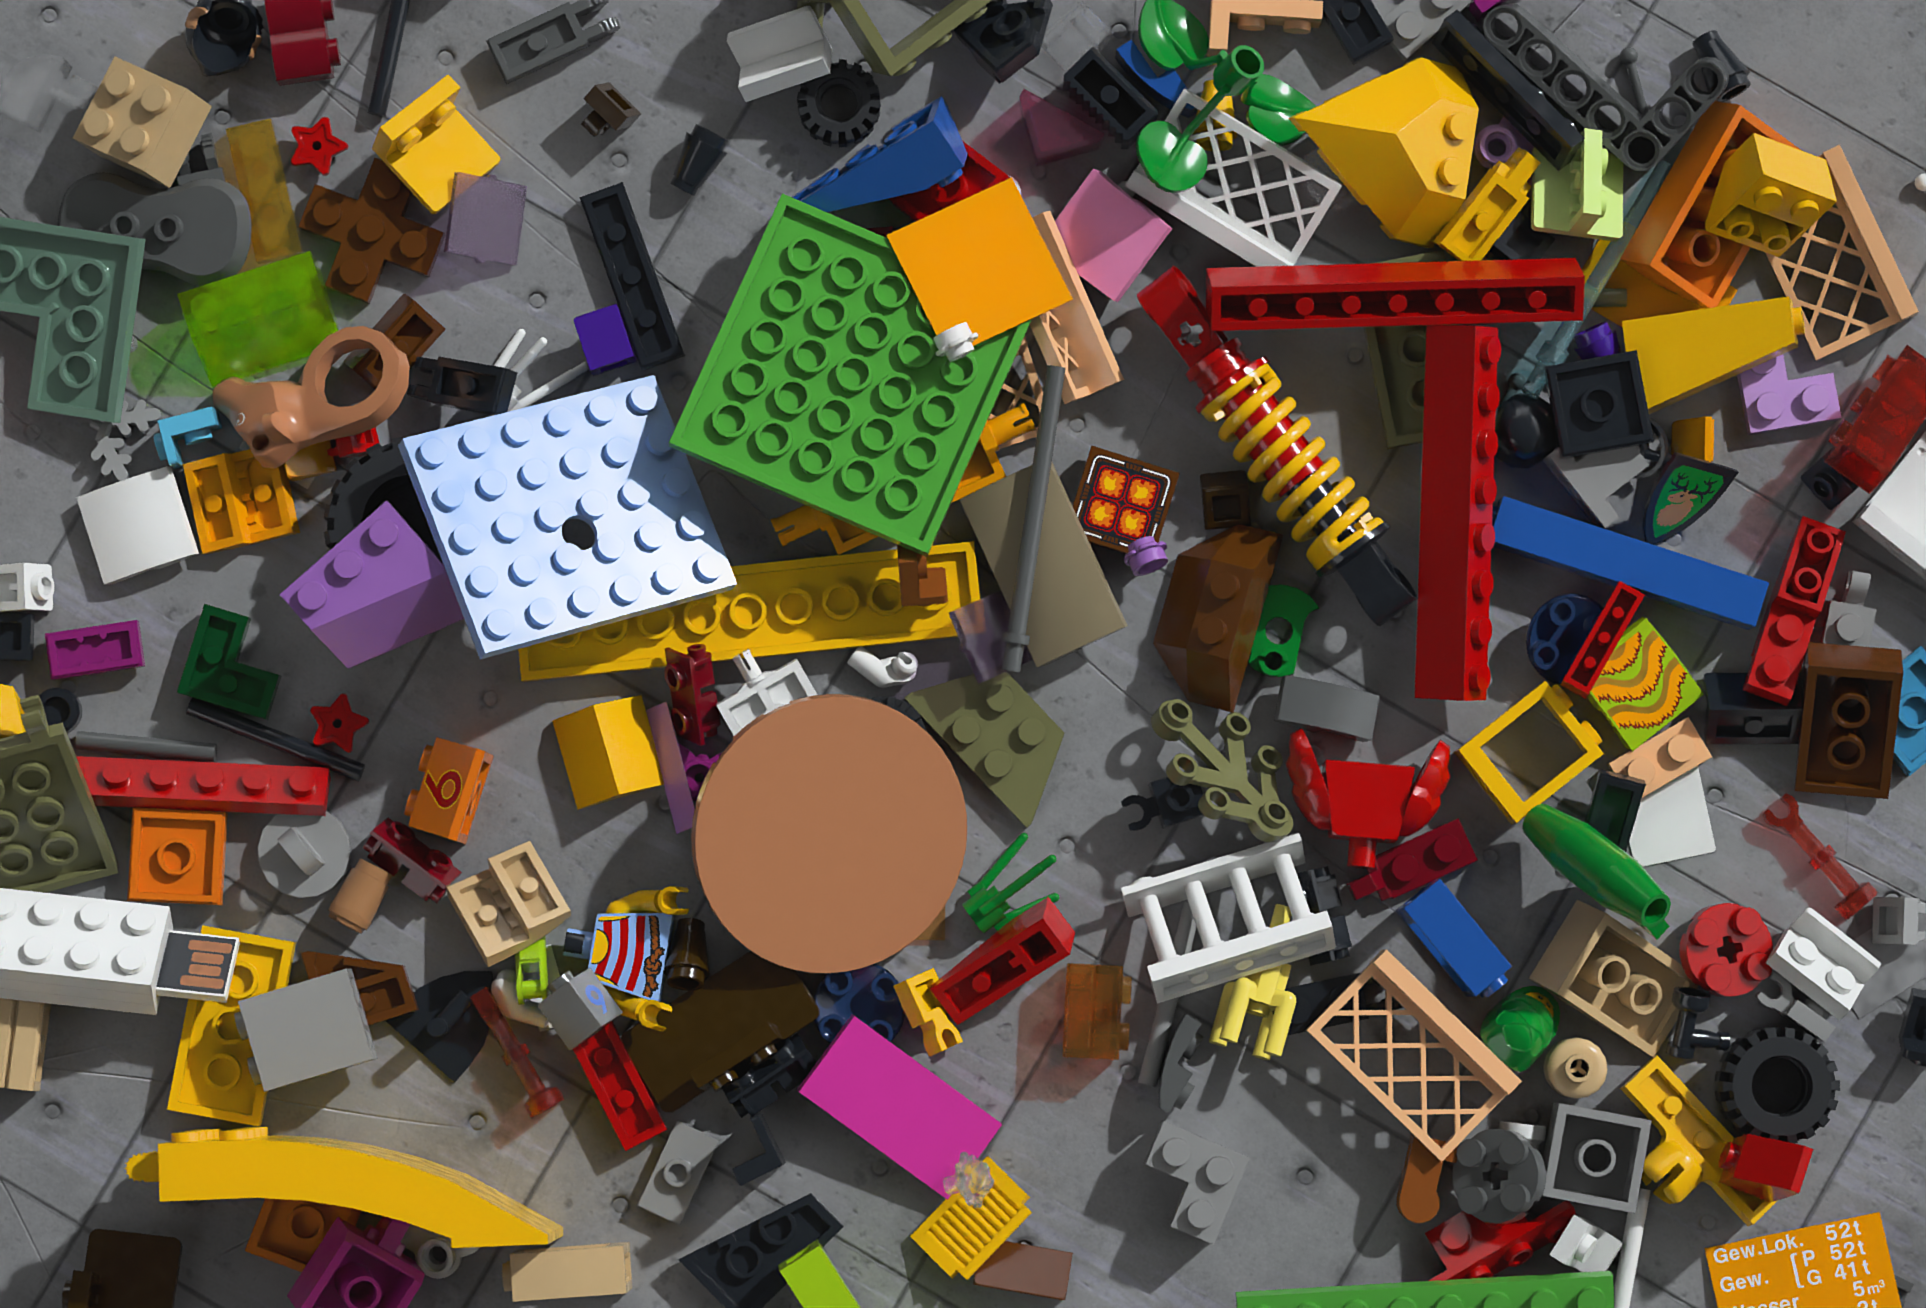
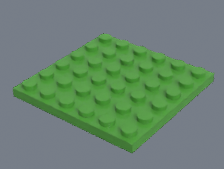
M782 193L671 436L669 447L928 557L1032 319L973 346L975 349L973 352L958 360L949 362L946 355L942 357L937 356L938 348L933 340L936 334L888 238Z

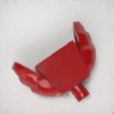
M1300 728L1290 733V755L1286 761V767L1293 784L1291 790L1293 799L1300 812L1312 825L1318 829L1328 830L1330 839L1349 840L1348 867L1374 869L1377 843L1394 844L1399 836H1410L1418 832L1430 822L1441 806V795L1451 778L1448 769L1450 746L1441 739L1430 752L1412 785L1415 767L1326 759L1322 764L1321 773L1304 730Z

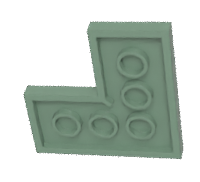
M0 217V311L39 317L27 409L113 423L121 422L146 239Z

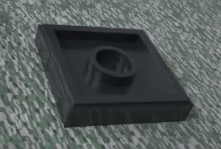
M1637 350L1544 367L1560 459L1654 442Z

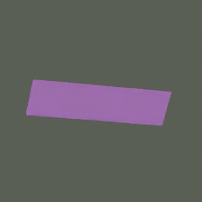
M666 701L646 710L655 743L676 834L692 828L695 808Z

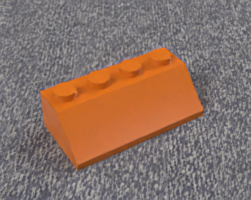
M1715 101L1696 123L1620 260L1651 282L1705 309L1717 307L1750 249L1749 246L1706 231L1705 222L1725 161L1753 133L1798 150L1801 149L1741 105Z

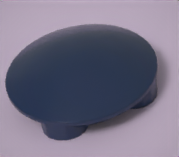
M1563 594L1544 603L1531 619L1526 635L1527 654L1534 669L1546 680L1560 685L1604 608L1595 600L1581 594Z
M877 964L847 972L827 973L819 983L814 995V1000L820 1008V1016L815 1020V1023L824 1039L831 1044L853 1014L891 1042L900 1031L905 1018V1012L893 987L898 984L896 978L888 970Z

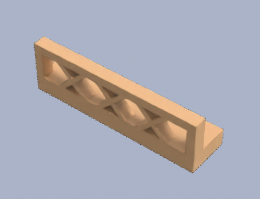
M1046 211L1032 218L1073 300L1033 318L1030 327L1047 365L1066 368L1061 397L1064 404L1093 395L1123 381L1124 378L1051 211Z

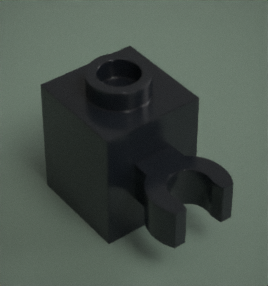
M1168 777L1149 783L1148 786L1152 797L1146 799L1140 795H1131L1121 801L1122 807L1136 804L1143 810L1142 819L1128 825L1130 831L1144 829L1151 822L1152 818L1156 816L1159 817L1162 829L1204 816L1198 807V801L1203 796L1201 786L1193 784L1179 786L1174 784Z

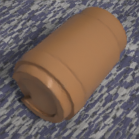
M359 859L355 868L350 870L337 895L331 902L328 909L330 911L329 917L360 934L364 930L367 931L389 888L387 885L392 875L363 859Z

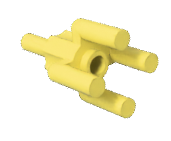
M1275 904L1270 928L1290 922L1292 915L1288 906ZM1283 964L1241 977L1235 982L1230 981L1226 983L1208 1042L1223 1047L1227 1046V1042L1237 1043L1245 1014L1248 1013L1263 1017L1252 1056L1263 1060H1270L1271 1055L1281 1057L1296 1006V996L1292 992L1285 991L1292 965Z

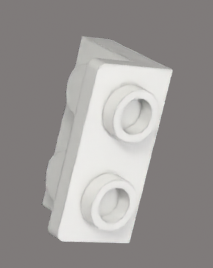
M1810 907L1806 908L1782 933L1766 961V964L1839 1021L1850 1011L1864 984L1881 966L1879 960Z

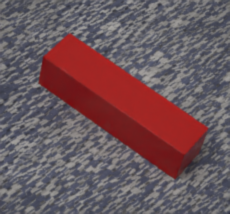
M1621 581L1618 582L1561 682V686L1584 699L1587 698L1645 594Z

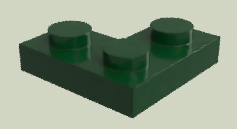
M204 604L177 693L268 720L282 676L238 663L251 618Z

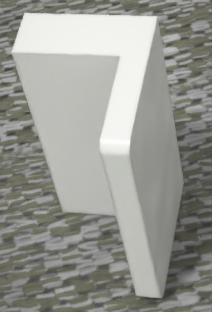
M804 6L732 31L727 35V43L740 66L738 89L745 102L830 74L832 47L810 6Z

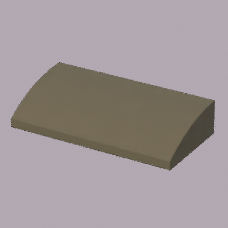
M1051 463L1026 635L1030 636L1027 647L1037 668L1051 664L1128 626L1053 463ZM1032 465L959 499L1010 610Z

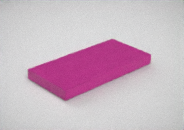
M853 1014L797 1089L806 1098L947 1200L1002 1126V1123Z

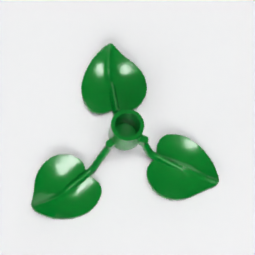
M1172 0L1145 1L1139 16L1138 36L1144 52L1156 65L1162 69L1172 71L1177 69L1182 63L1189 70L1217 64L1213 73V84L1218 92L1185 128L1182 134L1169 122L1155 121L1146 125L1137 137L1136 152L1139 162L1148 179L1157 188L1165 192L1180 193L1191 189L1203 178L1207 169V154L1200 145L1188 139L1225 96H1238L1242 94L1241 102L1249 106L1246 112V119L1251 129L1279 146L1289 145L1305 133V131L1299 132L1288 118L1317 106L1299 91L1280 79L1262 74L1264 62L1261 55L1254 48L1240 45L1230 54L1221 50L1215 56L1203 58L1208 50L1209 38L1204 26L1190 11Z

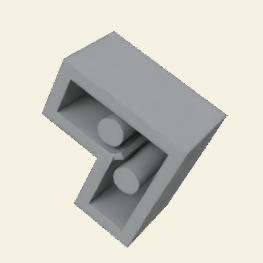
M1161 1120L1143 1163L1186 1181L1168 1224L1175 1229L1214 1245L1250 1157Z

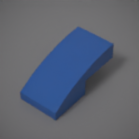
M1132 39L1116 49L1115 59L1129 77L1149 96L1171 110L1183 89H1187L1175 70H1167L1157 77ZM1187 103L1180 115L1190 118L1197 113V108Z

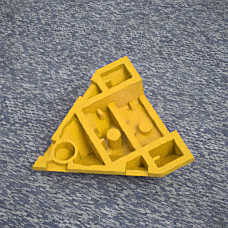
M1422 57L1416 58L1392 72L1377 76L1324 101L1323 104L1288 118L1299 132L1305 131L1319 147L1316 152L1361 205H1367L1382 222L1379 227L1389 239L1425 248H1433L1435 245L1433 241L1466 199L1479 108L1462 73L1455 66Z

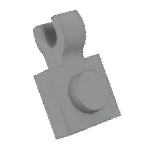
M1858 571L1847 573L1842 602L1828 601L1820 643L1870 646L1877 609L1863 607L1868 593L1871 574Z
M1772 972L1769 978L1779 985V995L1774 999H1770L1762 992H1757L1755 995L1756 1000L1762 1006L1772 1008L1780 1013V1016L1802 1032L1814 1037L1816 1042H1826L1836 1028L1826 1020L1830 1013L1809 998H1806L1803 1003L1795 1000L1792 996L1790 982L1779 973Z

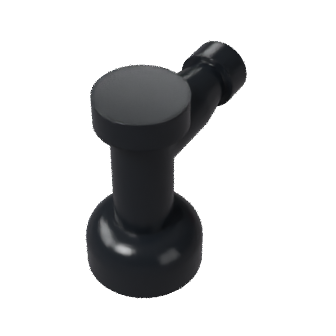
M1690 987L1674 988L1672 1003L1679 1009L1673 1041L1667 1043V1054L1677 1058L1692 1059L1695 1048L1728 1050L1730 1046V1034L1728 1032L1718 1031L1715 1033L1708 1030L1695 1029L1697 1014L1705 1012L1709 1007L1711 998L1709 993Z

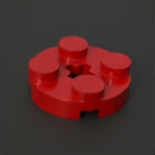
M1722 903L1705 907L1691 918L1693 921L1688 926L1687 932L1682 934L1679 943V955L1685 974L1695 985H1700L1704 990L1709 991V994L1717 997H1732L1752 991L1762 980L1767 979L1771 975L1773 968L1766 964V961L1773 951L1772 938L1760 914L1755 909L1734 903ZM1724 937H1727L1728 941L1735 946V953L1731 962H1728L1727 957H1719L1717 953V948L1723 946Z

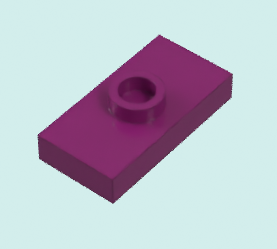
M138 620L45 634L50 677L53 681L145 667Z

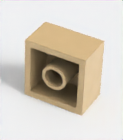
M114 56L73 139L98 156L170 188L212 106L187 88Z

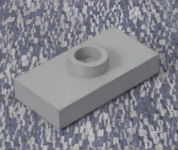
M677 1120L637 1206L681 1225L720 1139Z

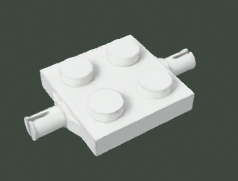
M747 649L742 654L750 669H747L739 654L732 658L746 682L736 693L716 703V706L733 736H735L761 714L765 715L781 706L789 704L790 701L814 696L817 693L797 658L776 670L762 673L750 649Z

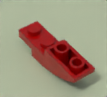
M1805 516L1801 517L1751 653L1753 658L1743 687L1744 691L1787 706L1791 701L1816 618L1821 613L1846 531Z

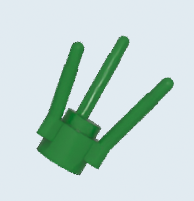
M1021 833L981 881L967 891L971 897L962 903V906L983 933H986L992 927L997 931L1000 930L1009 921L1047 897L1053 903L1059 900V894L1052 893L1005 914L1011 908L1006 900L1056 862L1055 855L1046 857L1002 891H999L995 885L987 890L1028 840L1027 833Z

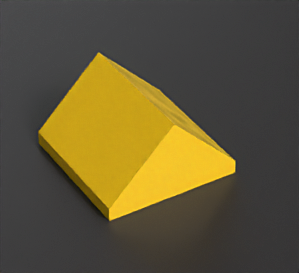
M642 695L595 704L552 721L577 810L664 785Z

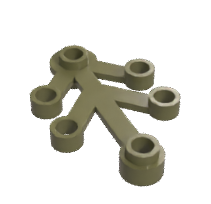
M1179 699L1165 701L1159 706L1151 717V725L1155 733L1167 741H1178L1182 738L1210 768L1199 767L1191 756L1184 753L1175 755L1166 766V774L1174 784L1179 786L1193 784L1209 788L1198 801L1201 813L1213 820L1222 817L1248 823L1252 834L1264 842H1274L1285 838L1293 828V818L1288 808L1278 799L1275 773L1283 764L1280 752L1272 746L1265 745L1260 747L1251 758V766L1258 777L1257 791L1248 782L1243 739L1250 732L1251 725L1244 715L1237 712L1229 713L1219 725V733L1224 739L1225 758L1192 724V710L1187 703ZM1226 792L1234 793L1243 803L1231 801Z

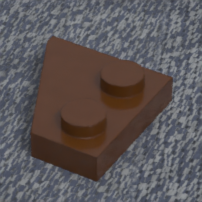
M312 951L301 953L309 980L346 968L352 969L369 1026L419 1010L405 965Z

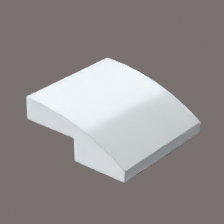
M171 466L143 473L76 497L104 585L121 582L151 569H162L199 554Z

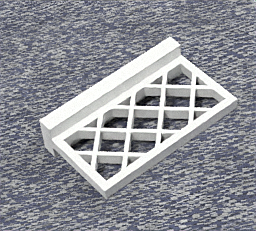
M1186 88L1183 89L1165 120L1173 124L1181 134L1182 130L1178 117L1186 104L1189 103L1201 111L1208 103ZM1217 107L1205 119L1208 131L1192 134L1188 140L1193 141L1210 137L1216 162L1207 164L1206 171L1218 169L1224 194L1206 198L1197 192L1196 186L1180 193L1165 192L1157 188L1148 179L1140 163L1125 187L1256 267L1294 266L1343 186L1337 180ZM1212 118L1225 125V127L1215 129ZM1234 131L1243 136L1247 155L1222 160L1216 135ZM1252 143L1261 147L1264 151L1254 153ZM1274 155L1283 161L1287 179L1262 185L1256 159ZM1249 161L1255 187L1230 192L1224 166ZM1291 166L1305 175L1293 177ZM1313 179L1329 189L1320 205L1301 209L1295 183ZM1289 185L1295 210L1270 216L1264 191ZM1257 192L1263 218L1245 222L1236 216L1232 198ZM1225 200L1228 211L1215 202ZM1315 212L1308 225L1305 226L1303 215ZM1292 217L1297 218L1301 236L1292 250L1276 241L1271 222ZM1265 224L1267 235L1255 228V226Z

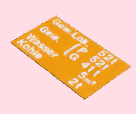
M1880 1212L1704 1248L1718 1308H1902Z

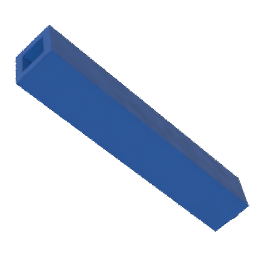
M1505 496L1498 501L1497 506L1493 505L1494 548L1614 587L1621 581L1645 594V597L1746 630L1756 627L1769 582Z

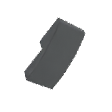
M1285 675L1281 678L1274 721L1299 729L1302 728L1313 733L1326 731L1356 741L1367 742L1371 741L1373 737L1380 696L1332 683Z
M1188 1014L1183 1015L1176 1027L1162 1065L1158 1103L1159 1108L1169 1113L1172 1106L1181 1110L1195 1087L1188 1082L1193 1073L1177 1064L1181 1056L1190 1060L1204 1036L1197 1032L1202 1023Z

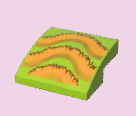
M1642 616L1624 631L1587 698L1595 709L1603 713L1624 747L1633 752L1704 694L1667 642L1648 619Z

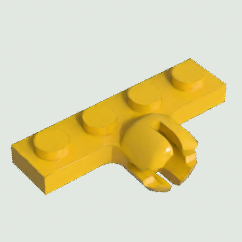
M1658 1055L1652 1057L1620 1088L1649 1120H1652L1651 1123L1660 1132V1143L1645 1157L1641 1178L1647 1186L1652 1180L1656 1183L1666 1174L1669 1175L1653 1191V1194L1668 1204L1679 1203L1701 1182H1705L1714 1189L1747 1226L1754 1225L1777 1202L1770 1203L1719 1183L1723 1169L1718 1167L1720 1155L1726 1143L1732 1142L1734 1137Z

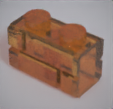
M1067 963L1062 1057L1119 1060V1050L1128 1051L1130 1023L1121 1022L1122 1004H1131L1132 976H1123V966Z

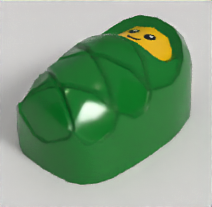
M1527 986L1517 989L1500 1000L1487 1012L1480 1029L1481 1038L1485 1045L1508 1067L1515 1071L1523 1072L1540 1057L1556 1035L1560 1022L1558 1002L1551 993L1542 987Z

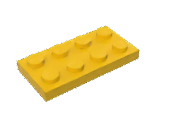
M202 925L201 934L239 938L240 946L227 1003L188 999L167 1110L261 1126L268 1091L264 1092L262 1083L255 1085L252 1080L247 1059L254 1055L249 1038L242 1040L239 1035L234 1013L241 1011L238 1001L288 986L296 942Z

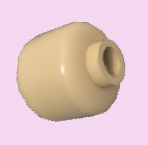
M1582 1038L1563 1039L1553 1045L1546 1054L1543 1066L1545 1079L1551 1089L1561 1096L1574 1099L1589 1097L1597 1092L1605 1082L1608 1070L1606 1057L1601 1049L1590 1040ZM1576 1060L1575 1067L1570 1068L1571 1063ZM1582 1061L1585 1063V1070L1581 1068ZM1578 1071L1582 1076L1577 1078L1572 1073Z

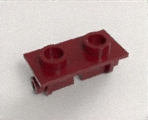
M694 644L687 647L688 654H683L669 647L665 648L667 666L665 667L664 674L671 691L673 706L671 719L677 736L703 746L705 745L704 737L716 735L718 733L717 727L721 725L719 709L716 706V703H718L716 692L711 690L701 694L700 690L715 684L712 655L706 651L704 644Z
M389 817L371 831L370 834L372 836L363 846V849L369 853L367 858L393 877L397 875L403 865L409 868V872L401 883L426 902L431 899L438 904L446 894L447 887L462 873L453 866L451 859L439 850L430 849L415 838V833L407 825L393 821Z

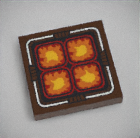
M1091 446L1073 503V508L1089 543L1123 554L1129 552V544L1142 537L1153 536L1154 540L1158 543L1180 473Z

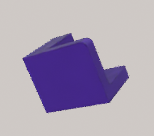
M617 303L574 318V324L593 376L637 362Z

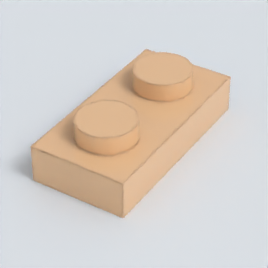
M1687 717L1645 741L1633 752L1630 750L1609 762L1607 766L1611 772L1645 780L1646 785L1642 795L1643 798L1710 759L1712 756L1690 718Z

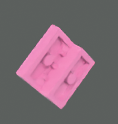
M1092 169L1055 220L1078 275L1116 302H1119L1173 229L1144 203L1133 199L1102 171Z

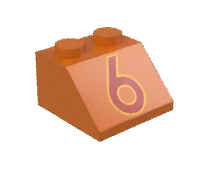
M436 737L434 746L427 744L418 771L425 773L420 790H411L404 811V815L410 817L408 826L466 844L494 756L486 751Z

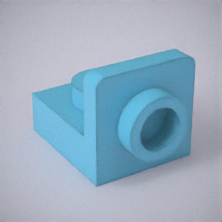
M211 406L158 420L160 433L154 434L158 456L161 461L168 460L169 466L174 469L183 467L182 464L184 462L178 440L184 439L186 445H192L212 439V431L223 429L218 411Z

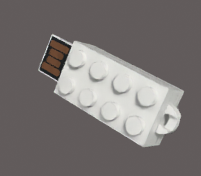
M0 888V998L149 1015L157 1014L161 996L227 1003L240 946L239 938L174 931L170 906Z

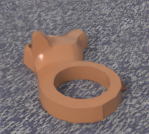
M365 326L345 327L328 335L312 351L298 382L267 381L251 383L238 377H229L223 379L214 388L213 403L215 408L231 421L237 433L249 445L252 454L262 467L275 469L288 461L298 451L310 445L357 435L377 427L388 419L399 407L408 389L410 366L406 354L400 351L382 332ZM367 348L380 352L383 361L382 378L376 390L368 398L353 406L338 407L327 402L324 392L325 379L332 365L342 355L355 349Z

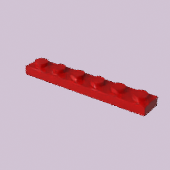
M76 756L95 806L326 816L331 781L330 768Z

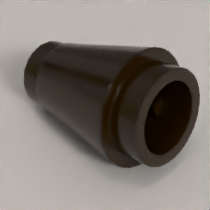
M682 918L677 921V928L675 929L664 966V974L667 976L666 983L672 988L685 991L698 990L704 986V980L709 977L706 935L704 931L705 923L699 919Z

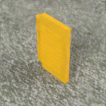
M986 1156L954 1190L949 1199H945L910 1237L952 1279L960 1273L968 1280L1032 1213L1024 1205L1030 1196L989 1156Z

